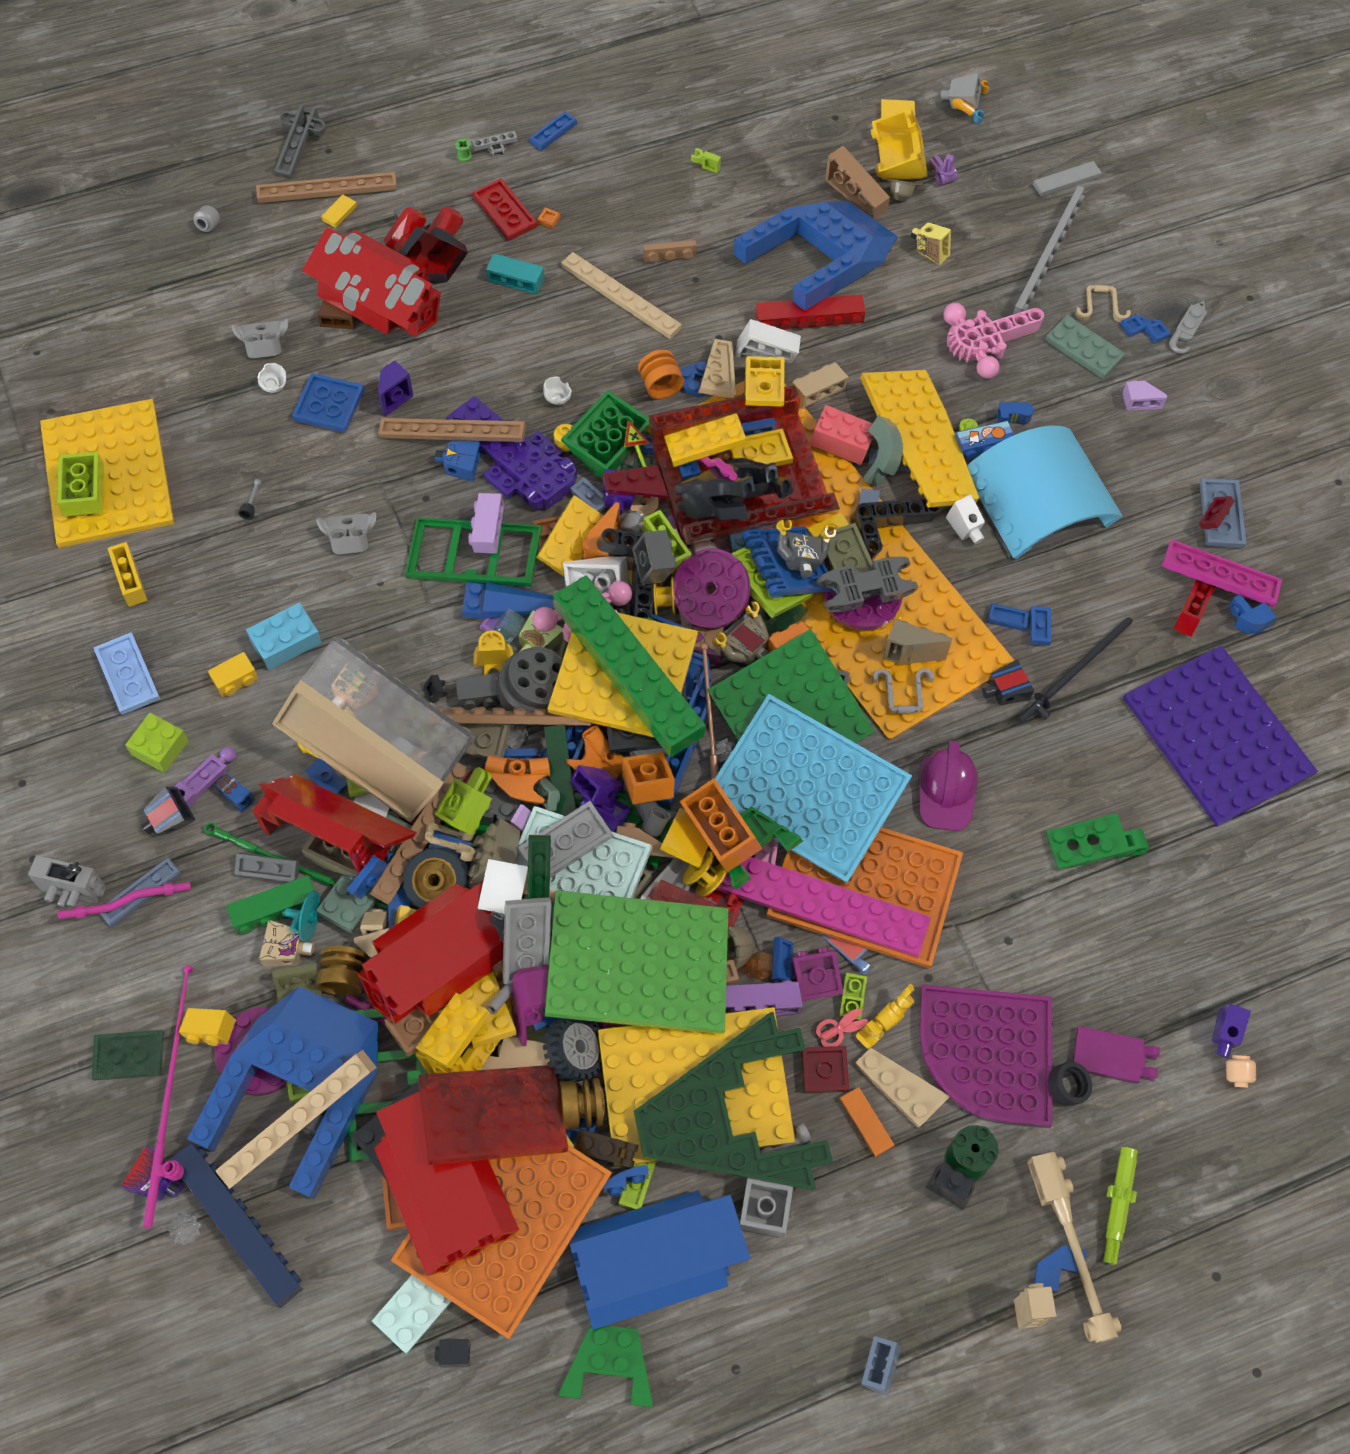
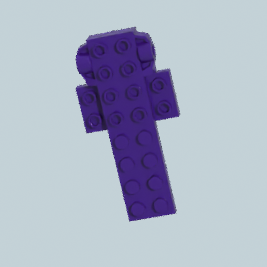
M475 396L447 416V420L504 421ZM539 431L535 432L528 439L524 437V442L479 441L481 450L496 462L482 473L483 478L508 499L517 493L532 508L546 507L549 509L555 503L561 501L575 484L577 471L574 463L567 457L562 458L564 456L563 450Z

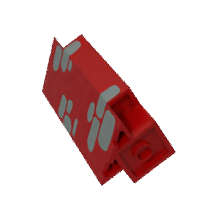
M326 227L302 269V272L318 280V297L385 334L400 328L416 337L437 323L441 292L432 288V283L424 279V266L357 230L343 236Z

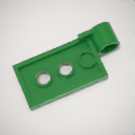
M1117 813L1046 831L1058 871L1114 857L1120 859L1128 856H1138L1150 850L1143 829L1138 828L1124 832ZM1091 836L1096 837L1099 843L1091 845L1087 842V838ZM1073 841L1079 847L1076 850H1070L1067 847V843Z

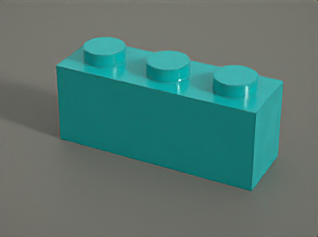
M493 254L486 268L487 281L536 295L545 279L544 267L503 255Z

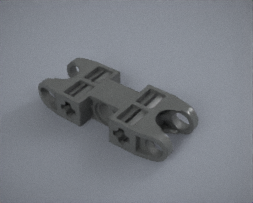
M899 556L874 560L871 566L872 571L858 574L855 573L854 567L851 565L837 568L821 575L817 579L818 586H826V588H831L837 593L834 599L824 604L826 611L844 612L862 608L864 598L874 595H880L882 603L913 594L918 590L917 582L903 580L898 575L902 569L910 566L909 558Z

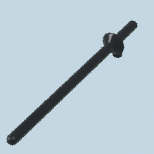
M1127 617L1044 694L1035 693L1034 698L1036 701L1017 718V721L1023 724L1036 711L1046 720L1051 715L1046 710L1050 708L1049 699L1133 622L1132 618Z

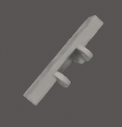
M515 131L472 140V145L475 151L487 148L492 156L498 152L505 154L506 148L504 144L516 142L517 136ZM500 143V148L493 150L492 145Z

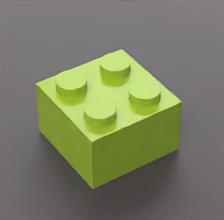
M149 713L125 745L132 756L166 773L189 740L184 730Z

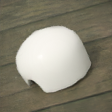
M265 364L258 373L259 386L262 390L271 394L281 391L286 384V371L279 364Z
M560 377L548 378L545 380L543 387L545 399L552 404L563 405L571 398L572 390L568 382L562 383Z

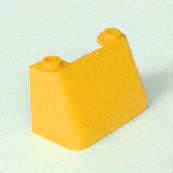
M911 107L872 121L873 129H871V135L878 142L880 163L875 168L878 178L881 177L882 180L926 178L928 174L922 133Z

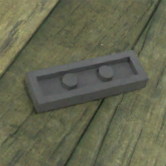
M247 853L236 854L235 875L288 882L298 879L299 860Z

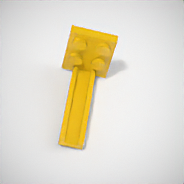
M510 996L505 1003L513 1021L512 996ZM500 1040L474 1049L471 1044L462 1058H458L451 1070L419 1051L415 1055L434 1083L474 1093L478 1087L474 1078Z

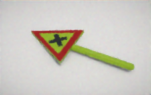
M628 420L624 447L635 446L642 467H646L639 445L650 444V442Z

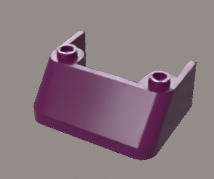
M549 965L522 968L517 970L512 977L513 1024L516 1029V1036L522 1046H527L526 1026L535 1025L543 1018L546 1005ZM597 1022L601 1029H608L607 1022Z

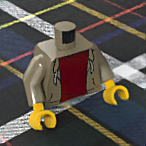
M752 602L753 611L749 605L745 607V612L751 614V618L748 616L727 637L724 633L716 634L720 642L717 638L712 639V644L720 646V650L729 661L750 665L756 659L769 654L766 650L768 648L769 634L761 615L757 613L760 609L757 602Z

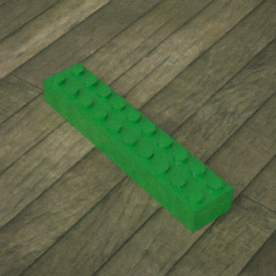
M587 575L553 594L554 609L670 758L705 736L704 722Z

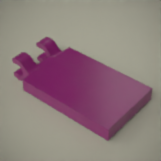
M1078 1026L1073 1061L1081 1064L1087 1069L1089 1074L1138 1084L1140 1078L1154 1081L1157 1078L1158 1069L1145 1067V1059L1156 1060L1159 1057L1160 1047L1144 1046V1039Z

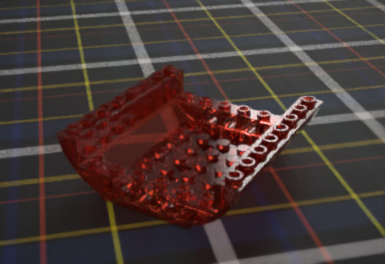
M795 385L784 387V406L745 405V395L649 415L656 464L669 496L667 502L675 528L685 545L743 533L746 530L775 526L781 520H784V523L787 520L793 522L838 512L840 507L834 492L827 494L798 414L800 398ZM736 413L741 424L774 418L776 422L775 430L783 429L793 456V463L776 466L779 476L792 479V494L783 499L778 498L777 494L744 499L742 504L746 505L747 521L739 519L721 521L716 517H687L685 512L679 511L678 504L683 498L682 494L676 493L675 485L683 482L679 467L673 466L664 436ZM697 460L701 474L711 469L703 462Z

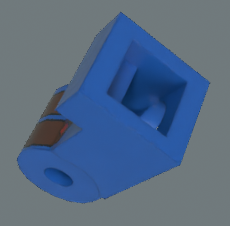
M228 773L214 784L215 788L241 813L255 801L252 792L243 787Z

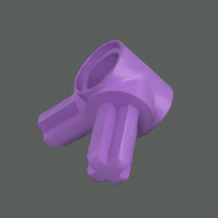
M947 154L944 163L937 155L930 159L931 164L936 169V182L940 186L957 180V171L953 166L954 155Z

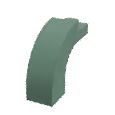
M878 415L868 429L878 442V456L863 477L867 483L876 486L884 480L886 474H895L900 465L903 452L902 437L898 428L890 419Z

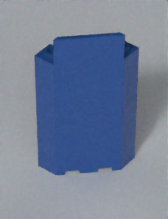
M699 1190L581 1226L569 1242L593 1330L728 1287L726 1277L730 1276L728 1266L751 1259L731 1195L707 1201L706 1198L702 1199Z

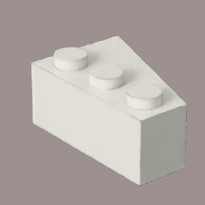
M750 319L737 340L735 357L741 358V355L785 357L784 363H792L799 354L801 336Z

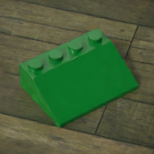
M607 390L564 435L561 441L590 472L602 479L605 469L616 471L636 449L635 446L624 447L628 420L644 437L651 433L652 420Z

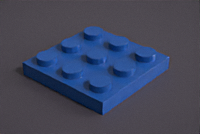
M311 373L292 414L293 421L346 433L365 390L364 385Z

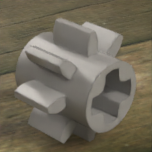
M724 739L715 745V755H717L719 763L726 762L736 746L735 742H728V739Z

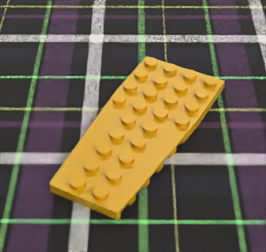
M927 371L862 373L860 377L877 417L880 415L890 419L901 434L903 443L902 462L904 466H909L911 470L910 477L919 484L918 491L920 495H925L928 501L927 507L951 506L956 501L969 495L973 497L976 503L979 499L977 490L956 441L947 412Z

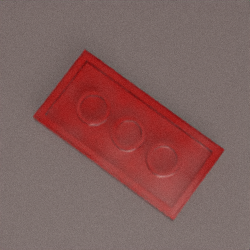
M502 178L472 192L474 200L508 241L538 227V222Z

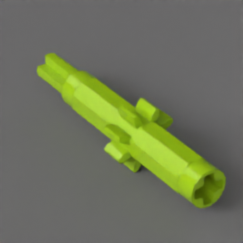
M1121 1147L1114 1186H1108L1107 1197L1112 1198L1106 1229L1107 1242L1103 1262L1111 1265H1117L1120 1242L1122 1243L1126 1227L1129 1203H1135L1137 1192L1132 1191L1138 1151L1128 1147Z

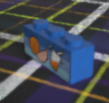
M1008 420L955 433L956 441L965 460H972L994 445L1014 436Z

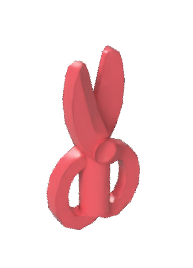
M862 1009L850 1011L840 1020L839 1024L832 1019L819 1023L816 1034L821 1038L822 1045L825 1047L838 1046L844 1039L843 1032H854L863 1028L868 1023L867 1019L854 1021L862 1013ZM827 1024H833V1025H834V1027H832V1028L826 1030L825 1032L821 1033V1029H822L825 1025H827ZM839 1034V1039L836 1042H826L830 1038Z

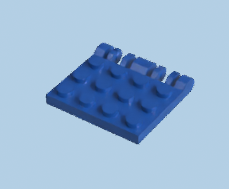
M806 526L791 527L790 530L786 531L810 536ZM777 528L746 530L741 534L747 549H753L750 555L754 558L753 561L758 572L761 573V578L768 580L765 582V586L768 588L771 598H780L783 595L834 591L831 588H826V586H818L817 579L829 572L824 562L821 566H817L812 575L807 578L802 577L800 571L791 570L787 567L785 560L777 551L778 535H780V531Z

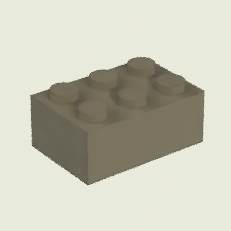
M500 818L495 824H490L483 835L476 837L473 842L475 854L471 860V868L468 871L469 879L467 886L473 888L484 880L488 859L516 864L521 832L519 829Z

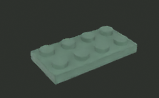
M1068 315L1045 338L1046 342L1102 379L1123 360L1126 354Z

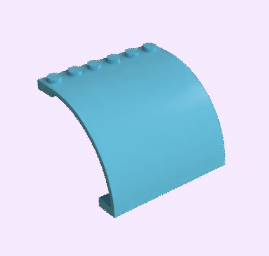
M1043 426L1021 432L994 445L967 465L982 504L1015 559L1025 554L1032 548L1031 546L1043 538L1071 524L1099 517L1103 525L1108 528L1123 517L1072 431L1067 427Z

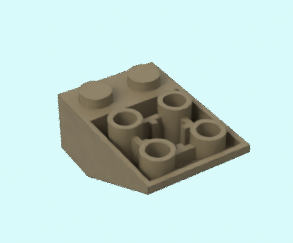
M895 619L883 658L899 664L946 660L953 638L943 633L929 631L925 627H917L906 621Z

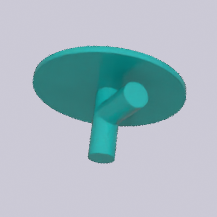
M314 890L309 892L305 898L301 910L286 908L284 913L285 916L294 918L289 930L293 933H297L299 930V937L303 942H308L312 938L319 920L316 910L320 906V896Z

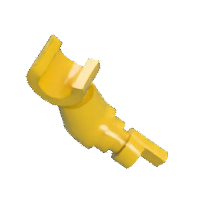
M909 984L901 992L897 1000L889 1002L874 1018V1021L868 1022L855 1034L856 1038L867 1049L872 1048L884 1036V1032L897 1025L904 1018V1013L914 1003L913 998L910 996L915 990L912 984Z

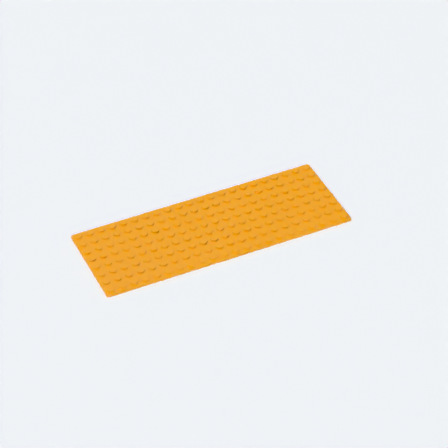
M744 380L735 385L736 394L734 399L714 396L651 429L650 435L657 439L660 448L671 462L672 459L664 436L737 413L738 416L749 413L752 421L774 418L776 422L775 430L783 429L793 456V463L776 466L777 478H791L793 493L783 499L778 498L777 494L744 499L742 504L746 505L747 521L739 519L721 521L716 518L727 534L743 533L746 530L777 528L776 525L781 520H784V527L785 522L790 520L792 527L806 526L808 530L809 527L840 512L850 525V515L859 504L861 488L873 490L849 460L809 445L817 422L806 408L801 409L789 395L790 389L785 383L784 406L745 405ZM697 460L701 474L711 469L703 462ZM902 524L877 526L883 548L874 560L899 556L908 557L910 566L902 569L898 575L903 580L917 582L918 585L917 591L902 598L900 610L891 622L874 630H856L844 626L826 611L824 592L814 593L809 600L788 610L797 624L804 621L808 629H812L835 668L839 671L850 673L847 684L848 689L888 740L894 739L987 683L994 671L1014 661ZM826 557L824 563L828 571H831L832 568ZM895 619L906 621L917 627H925L929 631L943 633L953 638L946 660L899 664L884 659L887 640ZM878 669L889 671L892 679L894 706L914 705V707H917L916 674L920 669L931 670L934 674L933 683L929 682L927 676L920 677L923 709L919 713H892L888 709L886 678L879 676L876 683L872 681L873 675Z

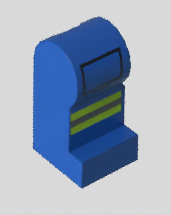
M1000 402L997 409L998 423L1008 420L1009 423L1028 424L1031 421L1034 408L1026 402Z

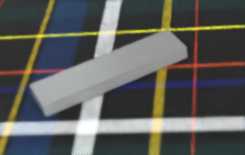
M1092 161L1034 180L1033 186L1042 197L1099 178L1102 172L1095 162Z

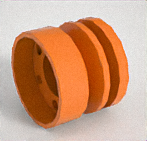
M653 351L643 357L638 364L639 374L651 398L665 399L671 397L681 390L684 385V377L671 351Z

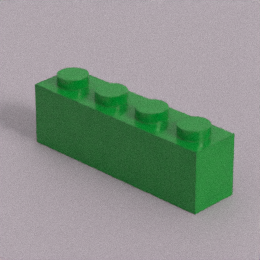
M309 875L230 903L226 907L232 926L237 935H245L251 933L255 928L267 927L268 921L292 918L284 915L285 909L301 910L305 898L309 892L315 891Z

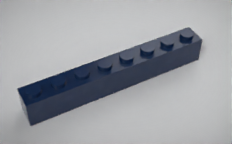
M191 1142L170 1160H176L183 1166L184 1174L181 1177L275 1305L279 1308L283 1307L303 1290L299 1285L302 1279L295 1270L290 1272L285 1266L289 1263L281 1252L275 1253L272 1249L275 1243L267 1233L264 1236L258 1230L261 1227L260 1223L254 1216L248 1217L245 1213L248 1209L240 1198L236 1200L233 1197L232 1193L235 1190L233 1188L229 1189L221 1181L216 1172L217 1166L214 1163L209 1165L205 1158L208 1157V1154L201 1146L196 1147Z

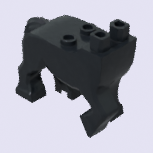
M735 458L725 461L726 464L733 467L734 472L737 474V479L734 481L729 477H725L720 472V469L715 466L698 476L691 477L675 485L676 493L682 494L683 498L678 504L679 511L685 512L687 517H716L721 521L734 519L747 521L746 505L742 504L744 499L767 494H777L778 498L783 499L793 493L791 478H777L776 463L764 464L746 458Z

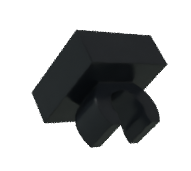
M431 675L423 686L429 703H437L440 697H445L449 693V689L443 688L446 681L440 680L438 675Z

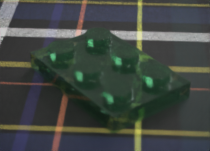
M162 1030L94 1035L92 1079L96 1081L162 1076L164 1032Z

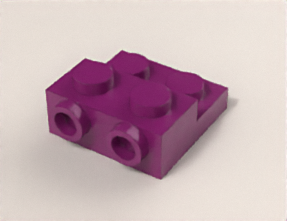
M829 946L817 948V953L808 954V950L795 952L796 957H791L794 978L799 983L802 1001L843 994L836 950H829Z

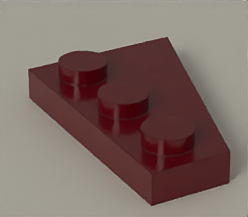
M657 465L604 473L602 476L607 494L624 496L634 494L643 495V498H651L652 496L660 497L661 500H668L669 496Z

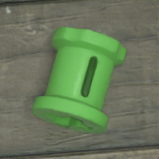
M465 138L457 140L455 143L458 150L457 159L461 162L470 161L472 159L470 141Z

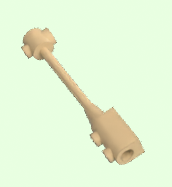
M1055 1152L1031 1157L1027 1163L1041 1205L1051 1204L1065 1229L1094 1317L1087 1319L1088 1322L1083 1324L1086 1337L1089 1342L1095 1341V1343L1115 1339L1118 1337L1117 1332L1121 1331L1120 1321L1117 1317L1112 1318L1110 1313L1103 1314L1072 1224L1069 1193L1073 1192V1185L1071 1180L1064 1179L1062 1171L1066 1170L1065 1161L1062 1156L1057 1157Z

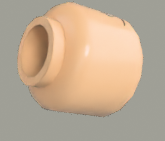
M1232 1055V1059L1226 1061V1079L1229 1082H1234V1087L1248 1088V1083L1256 1081L1255 1061L1250 1060V1056Z

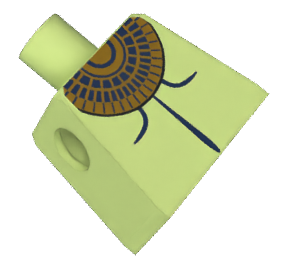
M533 610L519 634V643L523 647L520 651L530 647H543L553 650L563 640V628L556 624L555 628L548 632L537 630L532 622L535 613Z

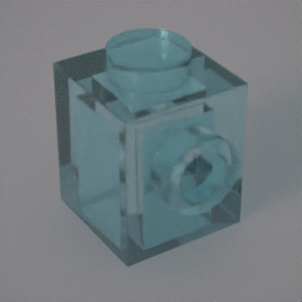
M508 608L500 616L493 631L501 633L506 643L509 644L515 637L519 636L523 629L522 624L525 618Z

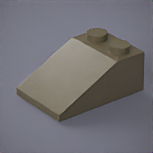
M314 835L310 837L302 849L306 860L316 866L352 877H357L358 875L346 851Z

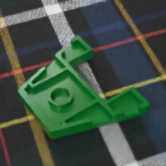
M752 806L740 814L761 847L777 838L785 850L789 852L803 842L798 834L789 831L788 828L776 823L772 818ZM741 864L729 871L731 884L735 890L751 880Z
M590 1324L559 1392V1397L581 1399L584 1373L632 1378L631 1405L652 1408V1398L638 1329L606 1325L593 1330Z

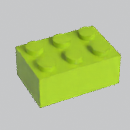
M99 453L59 455L57 504L63 515L103 513L104 464Z

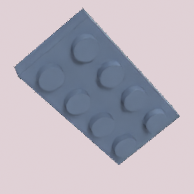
M1201 478L1199 484L1203 516L1215 497L1232 496L1235 501L1219 528L1204 529L1206 546L1244 548L1246 546V535L1239 480Z

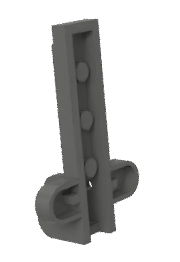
M299 105L297 113L285 111L280 114L279 119L282 125L290 128V131L275 167V174L292 178L308 136H313L314 134L322 135L326 132V125L319 118L316 108L309 110L305 109L303 105Z

